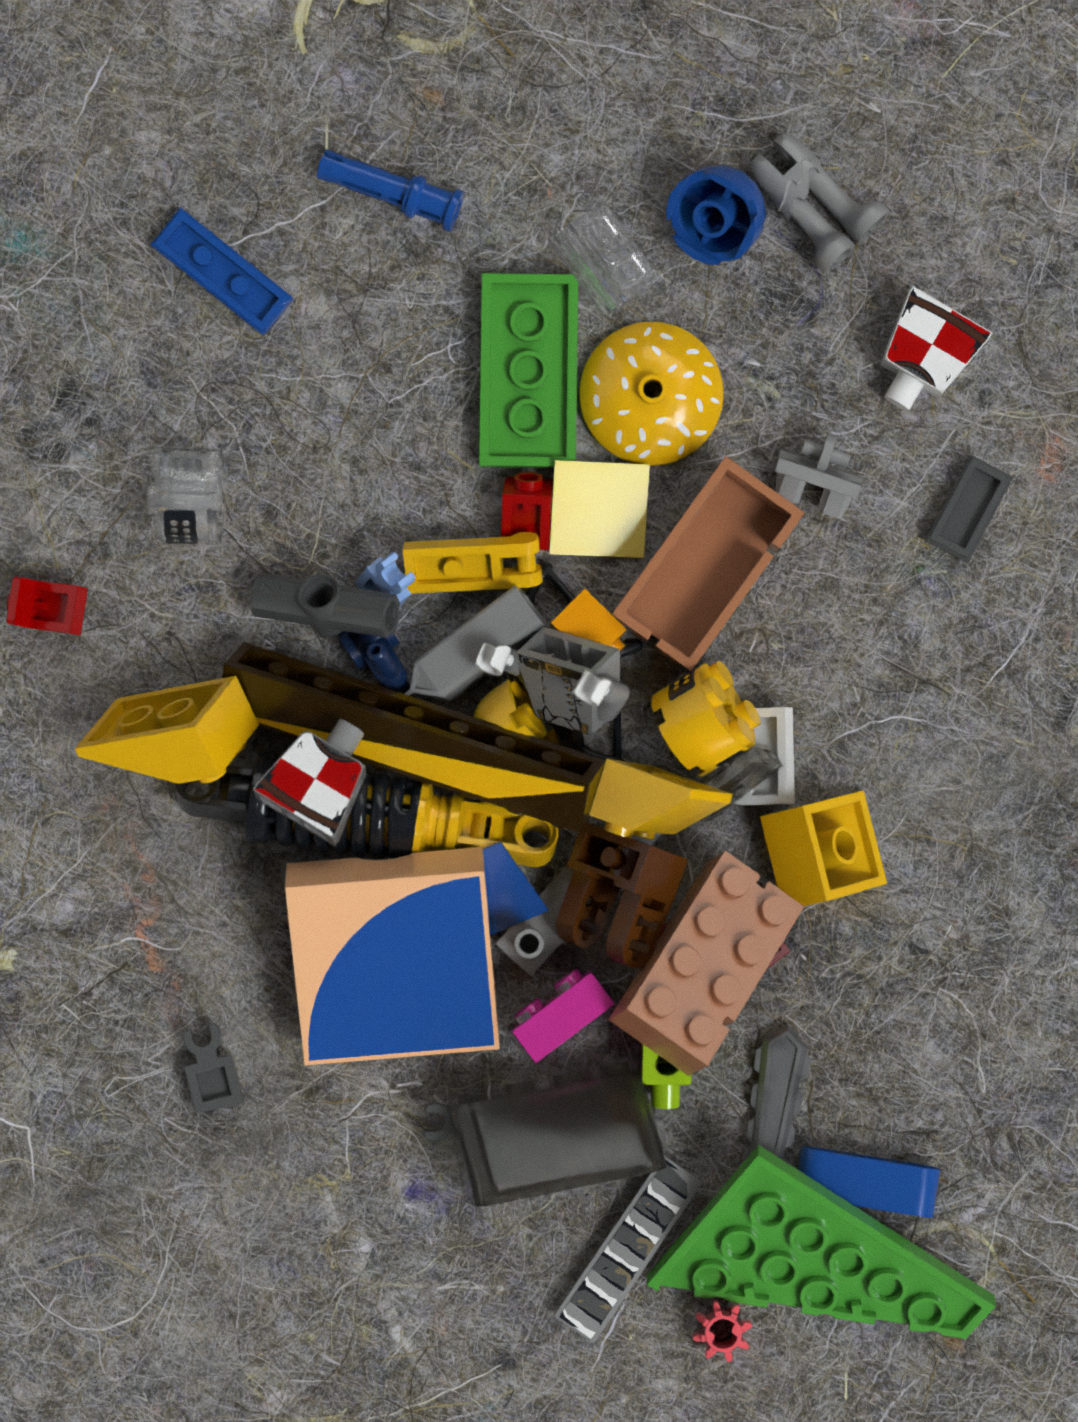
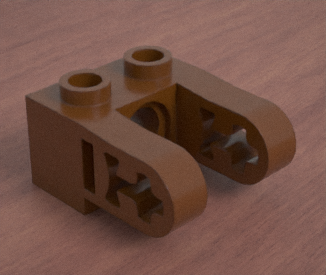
M587 823L581 833H578L567 864V868L573 869L574 872L557 917L556 930L558 936L563 941L581 948L593 946L600 939L620 888H623L624 892L606 940V951L609 958L630 968L642 967L649 961L654 952L688 859ZM588 898L591 899L590 904L586 903ZM638 917L641 918L640 924L637 923Z

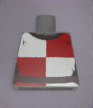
M343 719L338 720L326 741L307 730L304 731L253 788L255 798L331 845L336 846L366 776L365 765L351 757L365 734Z

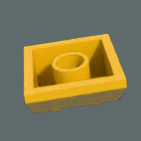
M606 759L589 815L606 821L604 830L628 838H632L635 835L654 840L655 833L674 835L730 804L733 794L650 764Z
M864 790L760 816L765 843L776 879V887L803 906L830 901L887 884Z

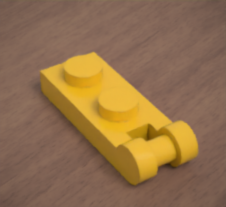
M520 532L509 537L404 542L402 549L405 575L410 572L415 575V581L407 587L412 594L511 589L514 585L519 588H530L538 586L543 582L541 565L536 564L535 556L540 551L539 538L533 532ZM516 557L517 566L504 568L503 558Z

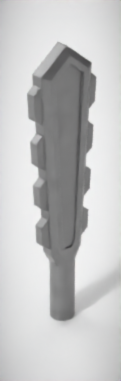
M788 1024L764 1037L762 1046L755 1050L754 1069L759 1073V1081L752 1085L750 1104L755 1108V1117L749 1120L747 1124L746 1138L752 1143L751 1151L744 1155V1161L760 1145L789 1164L784 1157V1152L786 1148L793 1145L796 1129L791 1124L793 1115L800 1112L803 1094L798 1087L800 1081L808 1075L811 1058L806 1053L807 1045Z

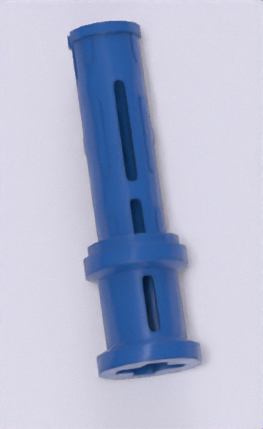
M329 149L325 150L321 158L316 177L319 180L334 183L400 207L401 212L408 218L412 219L417 215L440 223L443 226V230L448 232L452 231L456 223L465 193L460 189L451 192L428 184L426 177L420 175L417 177L413 176L411 179L399 176L367 163L342 156Z

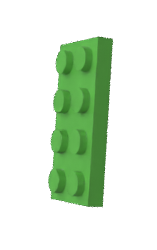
M482 273L480 468H554L555 460L576 461L578 274Z

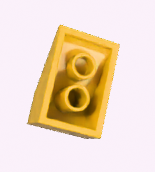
M231 676L117 698L74 749L78 757L173 783L181 784L199 780L200 783L206 784L221 778L226 773V767L236 754L246 747L247 740L257 729L259 723L237 677Z

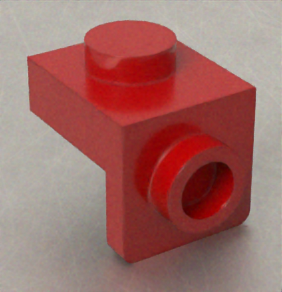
M15 576L12 580L11 591L7 597L8 611L6 622L9 625L33 630L81 636L88 588Z

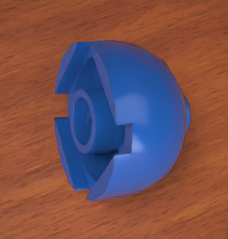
M707 165L687 175L677 184L669 195L666 217L667 221L671 219L672 227L676 232L672 237L678 247L695 260L708 265H719L722 261H734L741 258L752 247L763 231L766 210L761 191L756 182L746 173L728 165Z

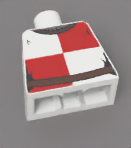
M913 286L904 299L880 363L884 368L896 374L884 398L905 411L911 409L921 390L933 397L939 398L988 341L992 332Z

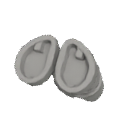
M782 133L772 143L777 152L792 168L782 175L774 165L760 154L750 162L749 166L759 185L774 201L778 212L782 211L787 221H789L791 215L808 235L816 248L813 261L823 274H827L852 253L855 244L848 236L833 228L806 199L809 190L826 206L841 223L847 234L858 245H861L889 216L890 211L879 201H872L861 205L853 200L833 181L821 166V160L814 156L810 149L794 136Z

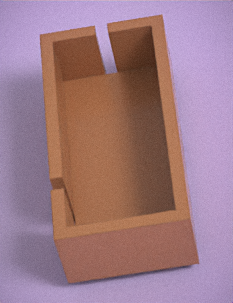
M725 456L614 610L612 616L643 642L646 643L651 636L656 638L658 643L654 650L685 672L690 673L774 557L766 551L767 548L776 553L805 512Z
M726 850L705 863L659 937L651 958L640 968L608 1019L688 1076L709 1065L730 1030L726 1026L737 1019L804 908L802 904L768 881L762 886L756 884L761 875Z

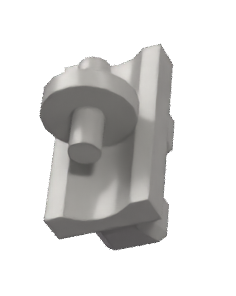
M827 433L823 445L805 439L801 453L817 458L818 461L782 449L780 450L775 465V472H778L775 491L791 503L799 504L806 482L822 487L824 489L817 506V511L841 519L851 499H858L863 477L828 465V463L847 468L851 455L835 450L834 446L837 435Z

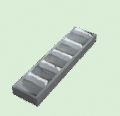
M662 1154L554 1312V1317L594 1344L703 1181Z

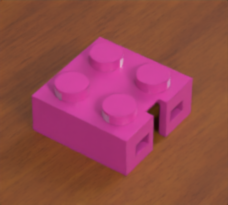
M575 968L553 985L558 992L544 1004L537 997L514 1014L518 1023L512 1027V1032L535 1063L615 1004L590 969L581 974Z

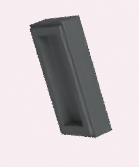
M970 455L924 541L968 563L1013 477Z

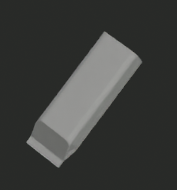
M514 585L416 659L410 689L404 694L420 700L431 699L452 702L488 675V673L481 671L475 666V661L483 643H489L494 647L506 645L518 651L541 628L550 627L525 592Z

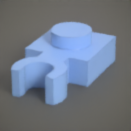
M391 552L384 559L380 556L367 566L354 583L360 589L396 594L400 602V608L412 594L407 587L415 581V575L412 572L407 575L403 574L396 565V560L399 556L395 552Z

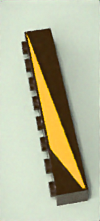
M243 642L224 663L222 678L237 677L259 723L258 727L279 733L283 737L296 740L307 730L326 741L338 720L343 719L365 734L351 757L370 763L375 768L388 769L415 778L418 782L433 784L460 793L469 799H478L503 807L514 814H525L549 822L556 828L563 830H573L581 833L591 818L589 814L606 762L604 759L534 736L511 731L497 724Z

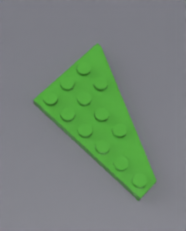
M760 1145L753 1150L647 1274V1286L659 1291L660 1286L692 1290L695 1297L708 1299L721 1297L728 1302L765 1308L768 1307V1303L800 1307L803 1314L816 1316L829 1314L836 1319L875 1325L876 1320L908 1324V1330L936 1331L943 1336L967 1339L996 1307L995 1295Z

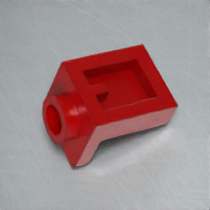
M520 472L505 478L502 493L501 537H509L520 532H533L538 535L540 550H549L553 479L543 478L541 474L535 472Z

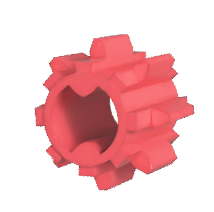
M715 1299L712 1303L714 1311L708 1315L696 1312L695 1316L702 1323L703 1329L693 1333L692 1337L697 1342L707 1341L705 1357L707 1359L711 1358L718 1351L724 1352L726 1360L731 1362V1350L737 1346L740 1349L747 1350L750 1347L748 1342L742 1338V1333L753 1326L751 1320H737L740 1310L738 1303H734L728 1310L721 1309L720 1304ZM720 1319L730 1320L729 1326L734 1334L725 1342L715 1341V1335L711 1328V1325Z

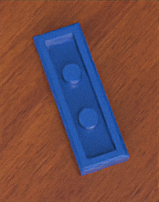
M181 207L150 244L152 248L263 337L294 300L291 295Z

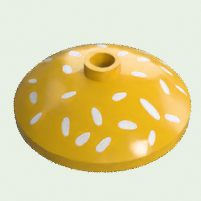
M635 323L610 334L590 355L580 381V407L583 419L590 433L609 453L632 464L667 465L684 459L695 452L712 434L723 406V382L716 360L697 337L680 327L667 323ZM647 382H657L661 386L662 393L656 398L647 397L643 391V387Z

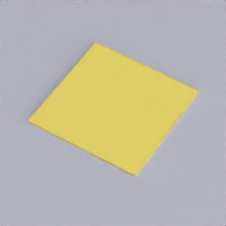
M555 460L549 554L644 558L650 465Z

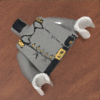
M547 627L541 628L518 651L506 645L494 647L489 643H483L475 661V666L485 673L501 676L504 671L518 676L528 691L535 715L540 720L566 727L568 741L573 745H586L594 741L596 731L606 721L617 717L630 694L628 687L620 682V650L618 648Z

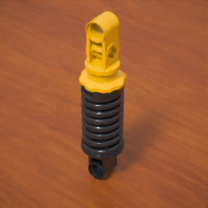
M261 751L253 769L227 766V771L221 778L207 783L211 786V789L203 796L194 797L186 793V787L192 782L175 783L178 804L185 813L194 817L245 823L246 843L250 844L255 842L268 843L271 840H277L282 846L288 847L296 841L299 848L308 849L314 843L315 848L320 852H326L332 846L333 850L340 855L346 854L351 847L355 857L362 858L369 851L374 860H382L386 853L387 857L393 859L416 852L476 847L486 848L501 841L516 864L528 867H541L553 858L558 840V828L549 822L525 814H514L503 807L487 802L474 803L464 801V796L458 793H453L451 797L446 795L439 796V794H434L432 784H424L417 780L409 781L403 775H396L393 778L391 788H387L386 774L384 772H376L372 777L371 785H368L369 774L366 771L365 779L340 840L336 846H333L255 798L253 788L276 763L273 756ZM486 826H490L488 839L484 838ZM537 831L545 835L548 843L543 847L533 848L528 846L522 837L528 832Z

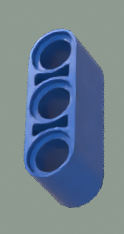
M801 1147L798 1170L852 1205L933 1218L940 1168L818 1147Z

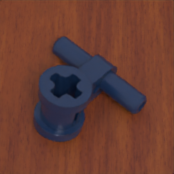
M347 631L338 634L339 639L358 668L362 669L368 665L382 687L402 694L410 689V684L406 679L407 671L393 651V648L400 644L395 634H389L387 638Z

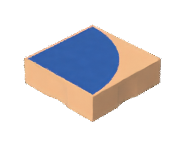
M483 847L416 852L386 860L344 858L287 863L285 893L304 1065L500 1049Z

